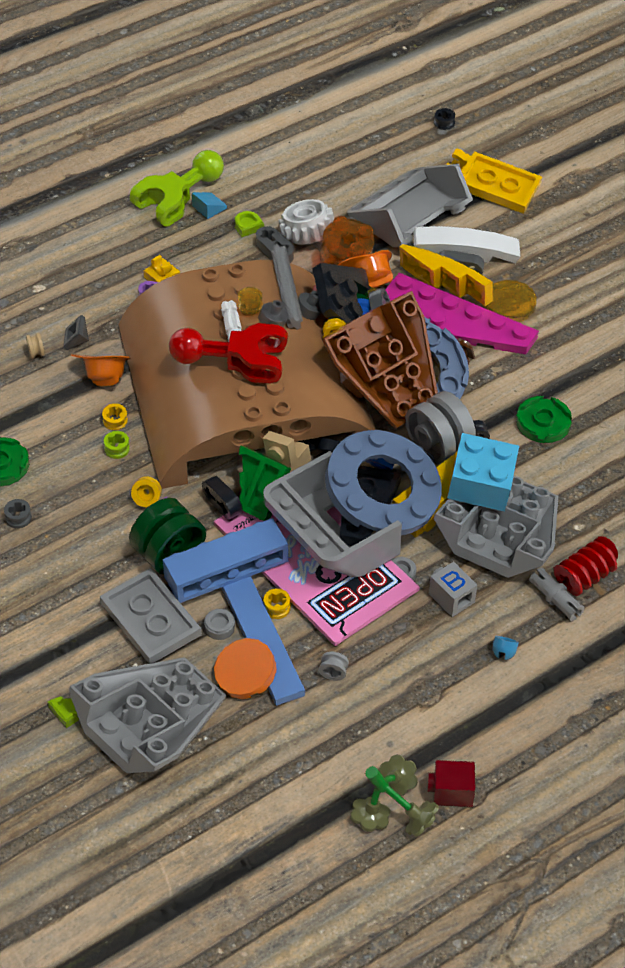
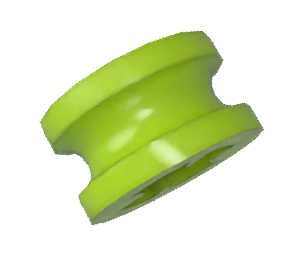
M112 431L105 435L104 450L108 457L120 459L128 455L130 446L127 434L122 431Z

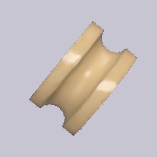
M36 333L34 337L26 335L31 359L35 358L37 354L41 355V357L45 356L40 333Z

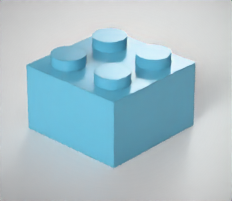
M462 433L447 499L505 512L511 491L519 445Z

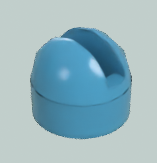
M495 636L492 649L494 655L499 658L501 652L505 653L504 660L513 658L517 652L519 642L511 638Z

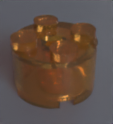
M344 216L336 217L323 232L320 261L325 264L338 265L349 258L372 254L374 247L373 228L358 220L348 219Z

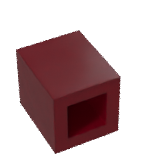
M436 760L434 773L428 772L427 792L433 793V802L438 806L473 807L475 796V762Z

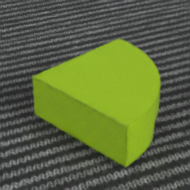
M61 696L48 701L49 709L66 729L79 721L72 698H63Z

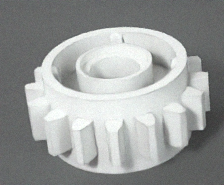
M314 199L302 200L291 204L284 210L281 215L282 219H279L281 234L286 236V239L292 243L301 245L312 244L324 239L333 229L332 225L335 224L332 208H328L327 204Z

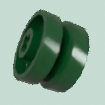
M168 497L148 506L138 516L132 525L129 542L159 574L164 575L163 559L174 553H181L197 547L205 542L206 528L192 514H189V511L176 498Z

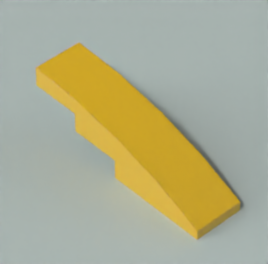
M405 244L399 246L400 266L423 283L435 288L443 286L459 298L468 294L484 306L493 302V281L453 259L425 249Z

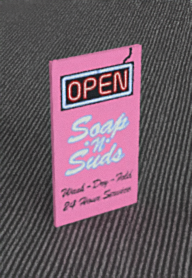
M336 507L327 510L326 512L341 526V514ZM243 511L240 515L230 520L221 516L214 521V525L226 535L230 532H237L250 527L257 522H263V520ZM272 514L271 518L274 519L288 542V562L261 573L276 588L285 590L290 595V602L334 646L340 644L420 590V587L392 560L361 577H350L342 574L341 578L335 583H322L315 575L316 568L320 564ZM327 568L321 569L323 571L322 578L327 580L329 577L331 580L336 577L335 571Z

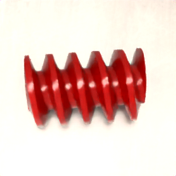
M598 536L594 541L579 549L577 553H573L568 559L554 566L555 578L559 583H563L572 595L579 596L583 593V590H588L592 584H597L600 578H605L609 575V572L617 570L616 559H618V550L609 538Z

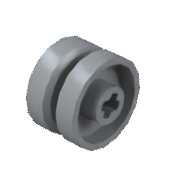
M441 391L428 398L426 402L414 406L407 411L405 416L406 428L410 439L416 445L430 452L434 456L435 464L444 462L458 451L462 433L476 436L475 426L469 411L458 397L448 391Z

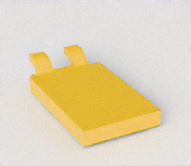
M456 148L452 154L454 159L451 164H459L472 195L522 214L526 211L541 184L542 176L474 151L471 156Z

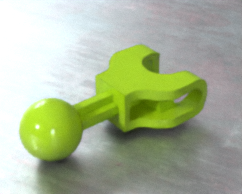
M201 151L195 156L192 169L181 177L170 171L166 175H152L142 179L131 189L130 202L140 209L158 204L156 208L157 222L168 227L183 217L185 212L184 205L191 200L189 190L191 186L200 180L204 182L215 181L222 175L224 169L223 160L215 151Z

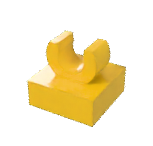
M161 255L153 258L151 266L143 270L144 278L147 281L160 282L168 277L180 274V271L169 261L162 258Z

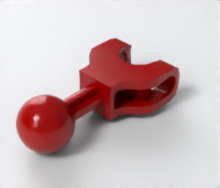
M256 323L242 331H231L229 342L204 340L197 330L182 328L171 336L169 351L171 356L182 364L195 363L203 355L226 357L228 370L240 372L250 382L270 384L279 381L283 368L281 361L276 356L268 355L267 353L283 351L288 342V333L284 327L279 325Z

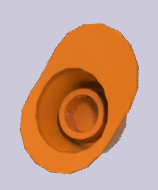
M389 250L356 256L338 264L340 266L365 269L370 288H377L393 280L389 265L392 253Z
M71 354V356L83 358L88 378L97 386L102 387L116 385L123 376L125 361L130 360V357L127 356L97 357Z

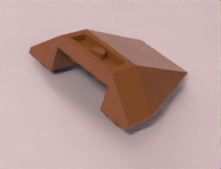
M412 291L370 310L332 331L322 339L334 365L394 428H398L406 423L405 416L409 409L422 402H426L428 398L438 393L425 318Z

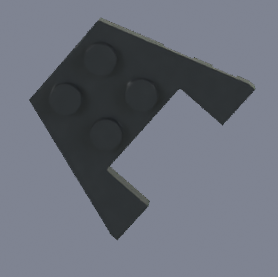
M320 263L312 268L321 311L329 320L339 318L347 324L363 314L356 293L364 294L370 290L365 269Z

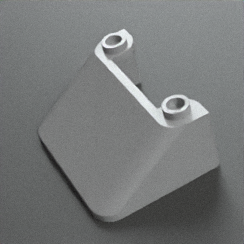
M459 164L419 167L407 171L348 209L347 214L392 247L399 248L402 244L411 245L413 243L412 233L415 227L424 226L448 210L451 211V214L462 212L465 210V205L471 202L473 198Z

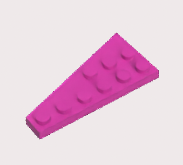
M398 273L385 289L390 301L412 291L424 317L431 319L430 322L441 329L446 328L456 339H464L472 346L481 343L492 345L495 350L526 355L538 339L539 331L402 273Z

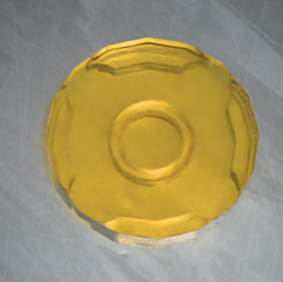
M516 280L498 281L493 284V302L484 307L514 321L522 322L535 312L537 296L533 289L525 283Z

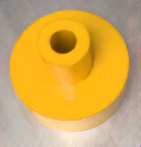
M148 476L139 478L131 489L133 501L141 507L152 505L159 500L162 494L160 483Z

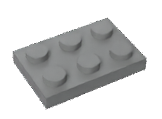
M152 568L100 596L101 605L149 664L155 663L202 635L201 627Z

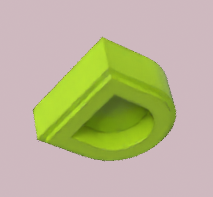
M243 211L235 216V229L242 238L254 234L258 229L264 227V222L258 214L252 211Z

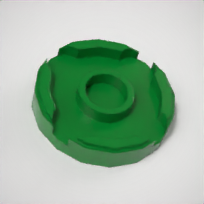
M544 396L526 399L520 404L516 415L517 428L522 435L529 440L539 443H553L562 440L568 435L572 424V414L566 404L551 397V400L543 399Z
M0 437L1 487L18 482L26 475L30 466L28 451L25 446H21L20 442L15 439Z

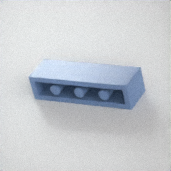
M273 518L257 522L245 529L230 532L221 538L210 542H203L197 547L181 553H174L163 559L164 578L173 595L182 603L288 562V542Z

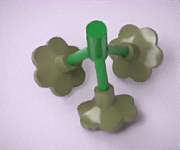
M396 754L389 761L383 762L379 770L375 766H370L366 769L365 775L375 787L373 795L365 800L356 799L352 805L353 811L350 818L354 823L360 824L361 828L367 832H372L376 828L381 830L387 828L389 823L388 817L391 811L388 806L381 804L379 801L380 793L386 792L405 808V813L410 817L406 833L418 837L424 832L425 828L433 824L439 806L435 802L426 801L418 807L413 802L408 803L401 797L408 790L417 786L418 779L415 776L417 767L413 761H405L402 755Z

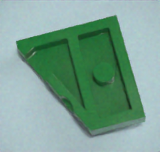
M240 446L239 455H242L243 472L239 473L242 488L240 502L243 511L263 521L269 520L272 513L264 504V489L268 484L290 473L291 468L246 446Z

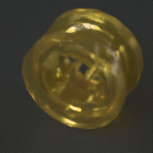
M246 287L240 290L238 293L239 310L245 314L260 312L263 306L262 292L254 287Z

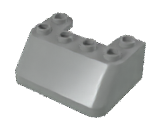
M331 451L265 487L263 492L265 506L322 567L350 577H361L400 555L402 524L399 520L354 546H347L340 539V525L326 512L334 507L325 484V471L332 455Z

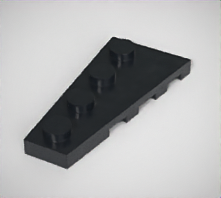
M360 465L357 479L360 488L368 497L389 505L401 483V473ZM341 515L340 539L347 546H354L375 534V530L362 525L357 527Z

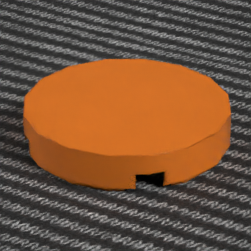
M251 638L236 640L226 646L218 655L214 666L215 679L220 688L232 698L248 699L251 698V695L264 692L273 682L277 671L275 658L269 647L260 640Z

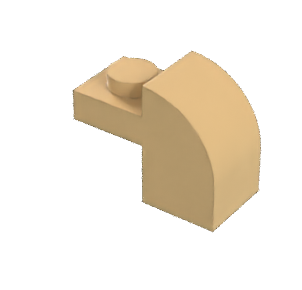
M268 431L263 437L266 456L290 467V472L311 461L308 444L298 441L294 442L293 438L272 431Z

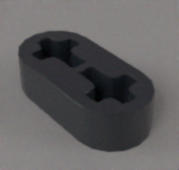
M213 476L202 482V489L208 501L226 519L230 520L243 512L238 496L218 476Z

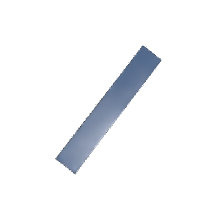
M251 576L221 587L244 638L260 640L269 647L274 655L277 671L268 690L275 705L277 706L305 696V689Z

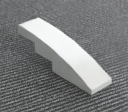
M445 226L415 227L413 230L414 247L437 254L444 250L476 254L482 257L486 263H489L493 256L515 264L520 258L519 239L502 234Z

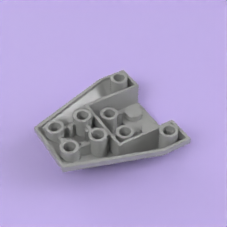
M513 476L505 512L449 499L435 513L434 520L455 555L509 578L543 566L552 554L555 546L558 495L549 492L543 487H536L524 482L517 476Z
M185 657L96 673L69 687V693L84 733L126 773L154 772L177 759L226 698V694Z

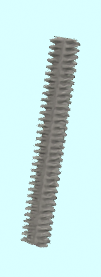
M276 244L273 246L271 254L282 303L284 304L283 307L288 312L287 326L300 329V323L303 319L287 248L285 246L279 247Z

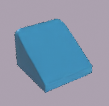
M192 193V206L207 219L227 209V205L213 193Z

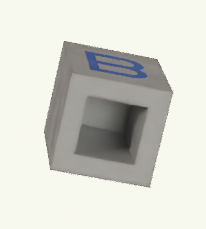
M455 562L450 563L446 567H440L433 572L430 577L429 595L451 617H454L475 603L477 584Z

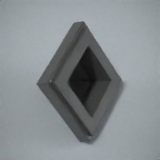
M83 315L75 319L65 330L64 349L66 350L89 341L86 321Z

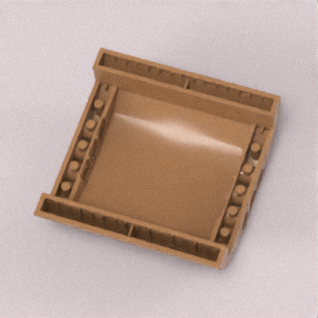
M273 260L245 261L196 269L168 277L140 294L129 305L118 324L125 355L130 357L127 363L157 479L162 489L188 484V461L237 453L240 446H246L252 450L264 448L263 437L268 431L293 438L294 442L346 432L349 437L358 432L376 430L364 396L361 399L357 398L341 384L339 369L334 365L322 341L323 325L327 321L322 312L315 320L302 317L303 321L300 323V329L295 327L289 328L287 322L285 323L284 328L288 333V342L285 349L279 353H267L268 355L276 356L282 364V376L276 383H254L248 381L240 372L228 370L226 357L203 355L195 363L182 364L171 356L169 340L177 330L182 328L197 330L204 340L228 342L224 317L221 311V304L224 301L229 302L233 300L236 303L241 330H245L253 324L261 323L258 315L262 306L274 300L282 302ZM290 263L297 296L299 297L301 293L311 294L313 286L316 285L314 275L302 267Z

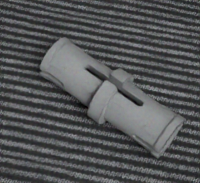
M544 568L537 569V572L540 574L539 576L535 572L530 576V583L534 584L546 596V601L550 605H556L570 621L577 619L574 615L575 613L580 617L584 612L585 607L567 592V587L563 583L558 584Z

